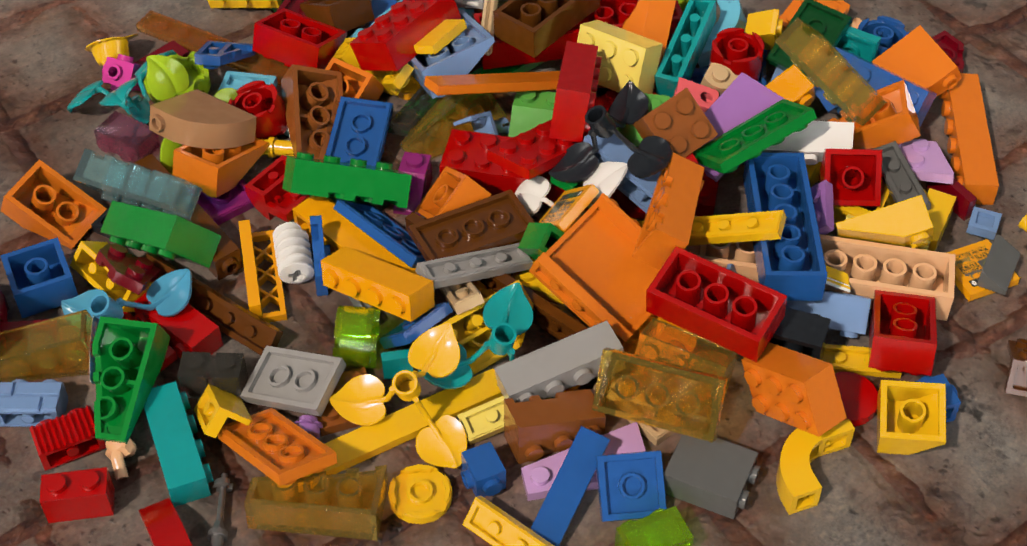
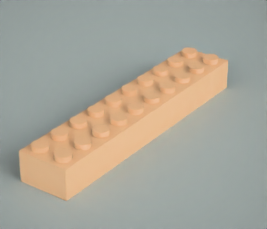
M819 234L825 265L847 273L850 284V292L825 284L824 290L870 297V309H872L875 290L935 297L936 319L947 321L954 300L956 254ZM753 241L691 245L684 249L724 268H727L728 264H733L737 274L759 283Z

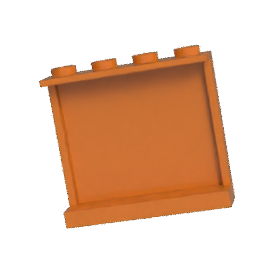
M602 193L597 201L546 252H543L536 259L529 272L587 326L592 327L607 320L623 346L651 315V313L646 311V290L660 270L632 257L642 227L637 220L630 218L614 199Z

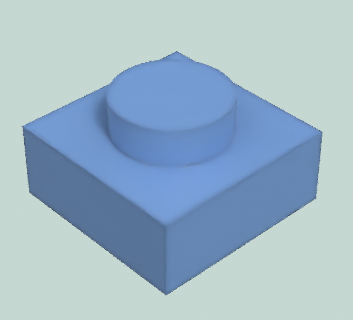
M974 206L966 233L994 240L1002 214Z

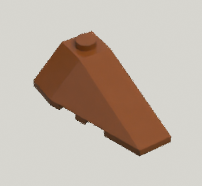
M292 64L281 79L282 99L286 110L285 117L293 154L297 156V152H307L314 154V159L323 160L341 96L343 97L342 72Z

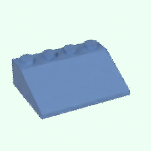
M463 9L459 10L462 17L461 19H464L467 25L465 31L436 55L418 54L408 62L414 68L411 75L432 99L442 98L447 95L437 96L424 86L425 76L466 75L495 42L494 37Z

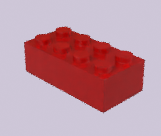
M403 0L392 5L391 10L385 15L377 17L374 20V24L369 28L358 32V37L351 41L350 45L362 70L398 71L418 55L414 49V45L445 19H461L462 17L455 0Z
M566 41L556 89L549 138L578 143L582 142L584 133L588 134L590 126L585 121V115L595 104L602 60L601 56H597L598 46Z
M677 246L646 290L647 312L756 363L785 317L787 295Z

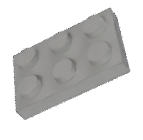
M266 345L240 397L246 403L322 416L329 398L346 367V363L339 357Z

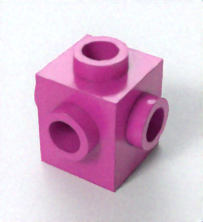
M118 54L117 58L107 56L102 68V81L111 84L110 89L115 90L126 81L135 78L134 73L141 67V64L133 63V57ZM138 82L132 90L141 91Z

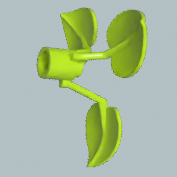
M149 55L146 57L147 87L152 97L156 100L164 101L180 95L179 92L188 88L189 76L185 67L180 62L164 55ZM223 88L214 97L228 103L230 98L234 100L238 93L236 89ZM164 138L160 148V163L172 175L174 149L182 146V144Z

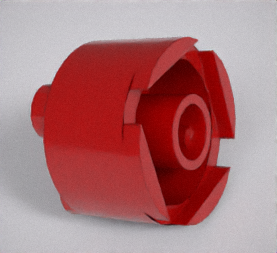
M743 28L724 29L712 41L709 66L711 63H719L728 67L735 75H740L743 72L758 81L762 67L764 42L754 32H752V35L744 33Z
M260 80L253 81L240 87L236 91L238 95L234 100L230 98L228 104L257 117L256 138L269 139V137L282 135L287 131L285 103L273 84L268 85Z

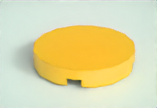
M423 464L409 466L401 470L400 474L390 482L388 490L391 510L398 518L412 524L434 522L445 515L451 506L453 495L450 480L445 473L443 475L438 471V468Z

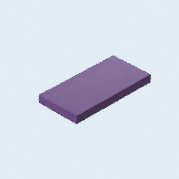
M742 72L704 113L718 133L716 137L707 143L784 98ZM700 164V166L705 167L704 172L706 176L715 182L724 175Z

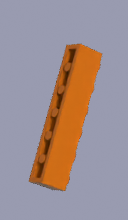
M960 73L962 79L959 80L957 85L939 95V99H943L941 115L946 117L944 133L949 136L947 152L952 154L950 166L955 173V179L977 198L976 204L993 205L999 188L979 76L978 74Z

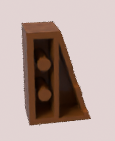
M591 389L556 393V398L542 400L539 395L530 396L529 401L517 403L514 402L513 398L504 399V436L518 465L528 461L534 462L542 456L569 449L581 426L600 435L605 434L606 416Z

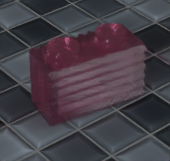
M114 111L94 130L98 147L106 153L111 151L119 155L126 162H136L153 154L160 147L158 134L150 131L146 123L143 124L125 114L122 115L121 112Z

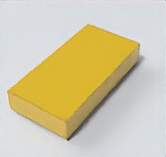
M445 19L414 45L416 54L436 55L466 30L465 20Z

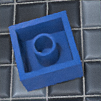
M58 237L0 255L22 318L59 307L62 300L78 296Z

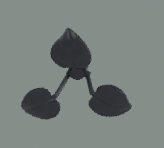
M629 80L616 96L608 112L601 105L590 108L585 115V121L591 128L588 134L591 137L592 146L587 142H578L570 146L561 161L548 172L550 176L565 183H578L588 179L599 166V159L595 156L599 150L596 136L609 138L613 134L634 152L627 162L628 170L633 176L647 178L667 167L668 163L671 162L673 150L665 139L659 136H648L641 141L637 148L616 128H625L626 124L633 125L647 114L650 107L647 96Z

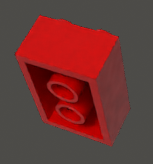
M283 8L254 23L252 51L262 54L267 59L280 61L287 67L294 64L325 69L340 45L347 38V32Z
M875 290L870 316L868 367L876 368L880 371L891 370L907 372L915 376H931L937 348L935 297Z

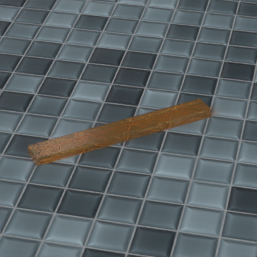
M152 10L136 24L137 31L167 43L175 40L191 52H197L207 41L234 42ZM257 52L254 56L226 64L246 73L277 76V85L282 86L281 79L290 68L280 61L267 59Z

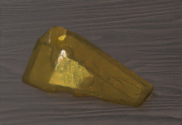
M492 93L447 95L437 100L399 145L404 152L431 155V159L444 154L452 129L474 132L471 122L454 126L453 122L487 111H491L493 120L508 117Z

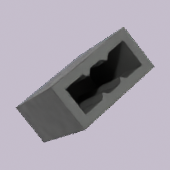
M685 427L663 474L665 494L734 520L738 509L744 510L750 496V491L747 490L749 483L755 485L761 468L756 465L758 452Z

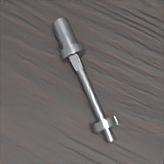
M222 473L220 478L214 480L213 488L217 487L216 492L219 493L216 521L213 528L208 530L207 538L210 541V546H223L228 537V531L224 529L223 513L225 495L233 490V483H230L227 473Z

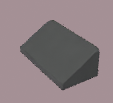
M998 234L995 235L977 286L1006 295L1021 253Z

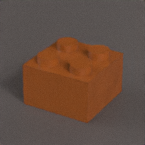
M685 88L633 124L642 139L648 136L662 137L669 143L674 153L684 158L718 135L688 88Z

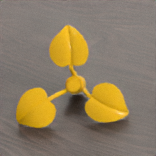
M444 323L427 330L412 343L408 352V362L413 368L421 371L417 372L414 370L411 372L409 370H402L396 373L392 380V386L389 387V392L386 396H384L385 386L380 379L373 375L363 374L352 378L336 394L329 398L331 405L340 416L360 426H371L383 420L386 415L384 402L390 401L395 393L403 401H413L429 427L423 428L416 437L415 446L421 459L427 464L436 467L457 469L462 465L461 452L467 450L468 444L463 425L450 415L441 416L434 423L418 398L421 393V384L418 378L424 377L427 372L434 378H444L452 374L459 365L461 357L460 348L450 323Z

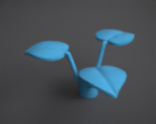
M178 269L158 278L147 291L146 297L151 302L148 305L125 301L122 298H118L115 301L105 291L93 289L76 297L62 300V310L70 327L77 334L84 337L91 336L93 316L99 320L100 316L122 319L124 315L123 306L148 311L156 308L158 314L163 317L174 316L180 313L189 303L192 292V272L189 269Z

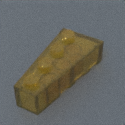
M797 17L775 40L779 47L791 58V62L807 74V79L814 86L820 87L824 91L823 96L832 105L837 104L842 109L839 113L848 122L855 121L864 126L887 103L819 31Z
M87 310L0 332V382H12L15 379L34 381L90 375L89 355L93 318Z
M387 465L375 466V471L359 472V468L346 469V473L326 475V471H322L308 477L299 478L292 484L279 486L268 476L254 477L251 479L244 502L248 528L377 541L388 493Z

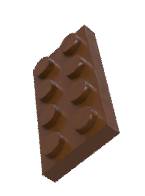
M510 189L409 225L408 232L424 259L429 261L505 246L520 241L529 222H535Z

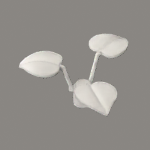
M610 161L599 163L597 170L588 179L584 180L583 186L593 184L599 190L598 195L588 205V209L597 201L602 193L609 198L628 171L627 163ZM536 176L530 180L526 179L515 191L516 197L530 216L535 215L539 211L542 202L550 207L554 204V202L545 197L551 189V184L542 176Z

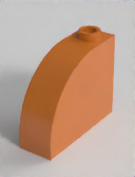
M921 25L871 61L937 93L936 97L944 91L954 88L959 80L962 79L956 64Z

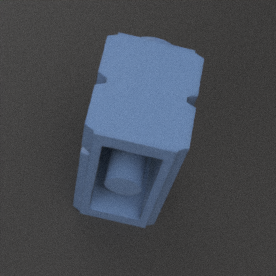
M15 379L12 382H0V427L36 426L45 419H55L56 416L61 417L62 414H65L69 401L64 383L54 379H46L43 382H28L23 379Z

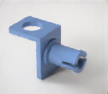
M491 111L453 122L454 126L471 122L474 132L493 135L508 134L510 125L502 126L509 123V120L505 117L493 120Z

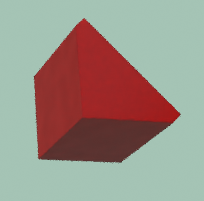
M824 149L819 181L827 180L833 185V205L880 206L882 150Z

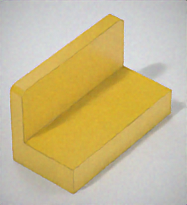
M209 383L194 408L204 434L215 439L228 417L248 426L252 422V418L240 397Z

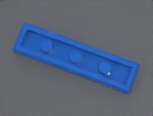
M583 426L580 427L530 528L554 546H560L595 474V456L604 455L610 442L609 438Z

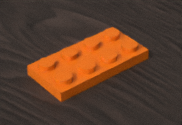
M273 408L250 415L252 422L249 426L234 421L223 425L218 433L220 441L279 486L292 484L299 478L309 474L320 473L325 468L337 464L336 452Z

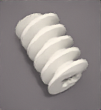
M286 222L279 225L272 233L278 275L285 283H305L312 279L315 274L309 235L295 222Z

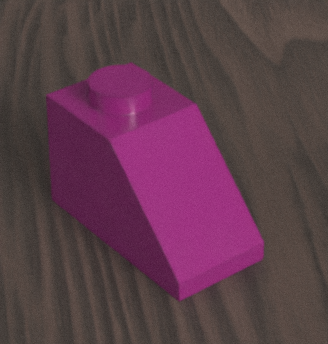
M404 152L398 170L412 175L407 208H399L394 205L393 213L409 215L415 212V209L429 191L433 178L431 155Z

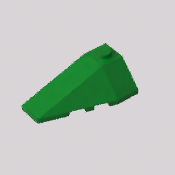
M100 316L92 343V355L95 357L93 382L96 384L94 423L95 438L97 440L127 444L162 368L170 336L158 323Z

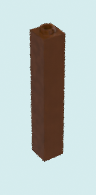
M153 154L128 165L133 185L144 198L149 200V203L156 211L179 216L221 235L210 268H208L218 280L234 274L237 270L243 268L239 247Z

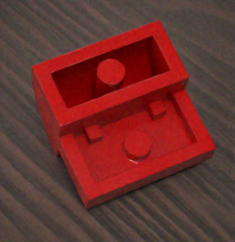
M281 155L244 187L249 200L264 217L272 220L276 216L286 222H290L294 218L292 209L311 195L290 193L282 189L287 159L284 155Z

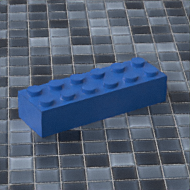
M762 152L757 158L745 161L743 181L748 213L784 210L787 218L781 239L753 241L758 281L766 287L787 295V301H822L827 271L804 153Z

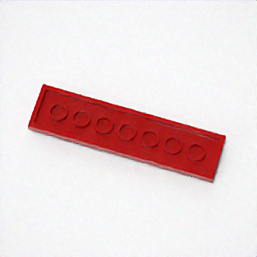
M612 90L595 98L594 106L601 105L608 112L619 92ZM551 119L488 149L487 160L530 180L554 168L565 156L566 150L577 142L549 138Z

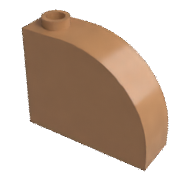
M196 89L150 105L149 130L173 142L190 147L227 149L243 146L255 141L257 117Z

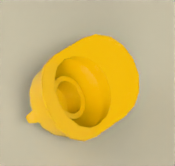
M138 34L97 40L87 45L85 50L92 52L96 62L103 66L107 56L117 58L118 54L129 56V40L137 37Z

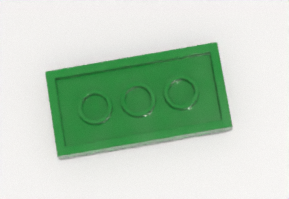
M782 99L692 153L699 164L723 174L735 171L738 165L746 160L760 156L762 151L768 147L782 143L788 135L804 130L817 117L814 108Z

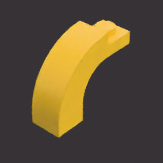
M355 37L345 38L333 57L361 69L350 45V42ZM407 63L398 71H364L376 77L385 88L383 92L398 96L400 91L411 80V73L414 68Z
M849 419L840 422L820 437L796 428L786 439L778 464L776 485L780 500L789 515L818 505L822 486L813 473L810 463L818 457L850 447L855 428Z

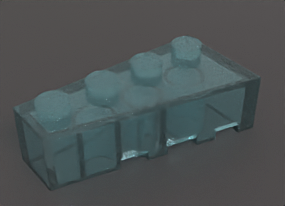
M86 148L73 177V180L101 193V199L112 203V200H120L121 203L176 215L186 220H191L202 188L185 179L156 170L151 171L131 162L128 164L112 156L105 155L103 157L95 151Z

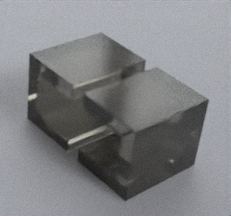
M182 352L177 377L181 392L186 391L188 398L200 399L209 383L208 379H212L213 386L240 397L248 380V372L244 353H216L215 357H211L210 352Z

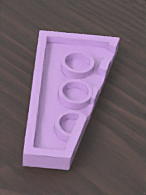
M637 421L602 435L610 439L604 455L646 451ZM569 449L521 468V476L528 501L546 498ZM597 469L586 491L598 489Z

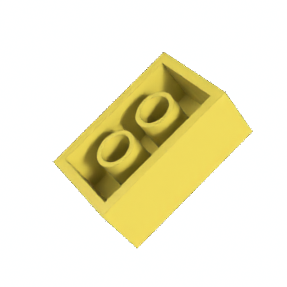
M600 20L580 24L577 43L598 46L597 56L602 57L598 85L620 92L630 80L643 93L652 94L663 46L662 43Z

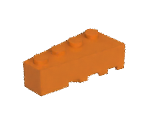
M673 152L671 162L660 171L632 255L633 258L660 270L676 246L681 249H685L688 246L699 193L704 185L702 177L705 167Z

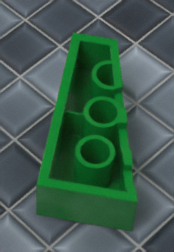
M297 152V156L287 155L282 189L290 193L326 198L334 195V198L348 201H356V198H360L361 201L377 205H383L384 201L396 205V207L407 208L412 175L393 169L392 163L377 161L376 166L367 165V160L350 158V163L340 162L341 157L324 155L323 160L314 159V154L307 152Z
M113 200L100 231L110 236L109 242L119 244L123 247L127 246L137 251L142 250L156 256L160 255L171 260L178 258L210 268L221 239V235L179 216Z

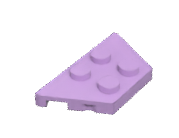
M913 139L909 142L898 144L917 180L953 184L954 172L936 141Z

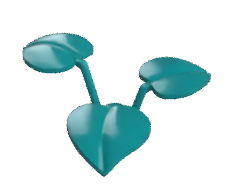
M169 50L157 55H176V52L174 50ZM147 61L134 73L135 78L126 81L112 92H108L101 86L104 83L102 80L86 86L69 103L67 110L71 113L73 108L87 101L93 94L103 93L106 96L99 102L101 106L119 105L128 115L131 114L140 126L146 125L150 120L149 101L151 100L143 83V79L147 74ZM138 82L143 97L141 98L137 94L131 98L128 94Z
M519 282L499 290L485 304L483 321L488 328L492 329L489 340L485 341L483 346L470 358H467L466 349L458 343L461 357L457 369L444 378H434L427 372L424 378L428 382L444 389H457L465 386L473 376L472 369L468 364L475 362L488 349L496 355L507 354L509 361L515 359L516 351L512 347L516 337L528 331L533 322L532 307L524 295Z

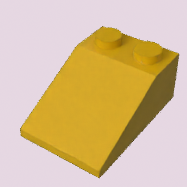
M922 195L836 223L837 235L842 238L916 249L927 247L929 245L928 242L933 240L934 227Z

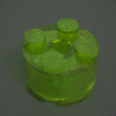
M339 305L335 321L333 357L342 358L346 366L376 368L381 309Z

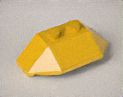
M518 279L515 282L511 283H520L524 295L526 296L527 300L529 301L533 309L534 304L532 303L530 297L528 296L527 292L522 286L520 280ZM494 294L485 298V303L442 323H450L452 325L457 342L466 349L467 358L473 356L483 346L484 342L489 340L492 329L488 328L483 321V309L487 301ZM525 333L517 335L512 347L513 349L517 350L522 346ZM488 349L475 362L468 365L471 367L473 375L507 356V354L496 355Z

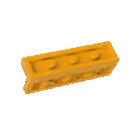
M250 219L238 221L249 311L268 323L287 320L283 284L278 275L272 235L274 230L252 233ZM267 240L271 242L264 250L254 246V242ZM264 259L273 263L267 271L257 267ZM267 280L276 285L269 293L260 288ZM269 302L280 307V311L263 313L262 309Z

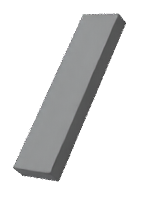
M519 243L419 262L416 265L415 271L418 275L433 280L434 289L500 276L505 273L510 274L529 270L533 261L526 253L518 249Z

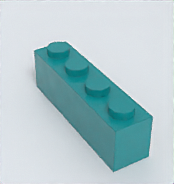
M716 0L688 1L656 72V94L672 98L679 77L687 80L691 79L717 19Z
M176 381L152 388L144 409L172 504L176 507L211 496L208 483L214 480L209 463L202 465L200 459L206 457L201 438L194 440L193 434L198 433L194 416L186 415L185 410L191 409L186 391L180 393Z

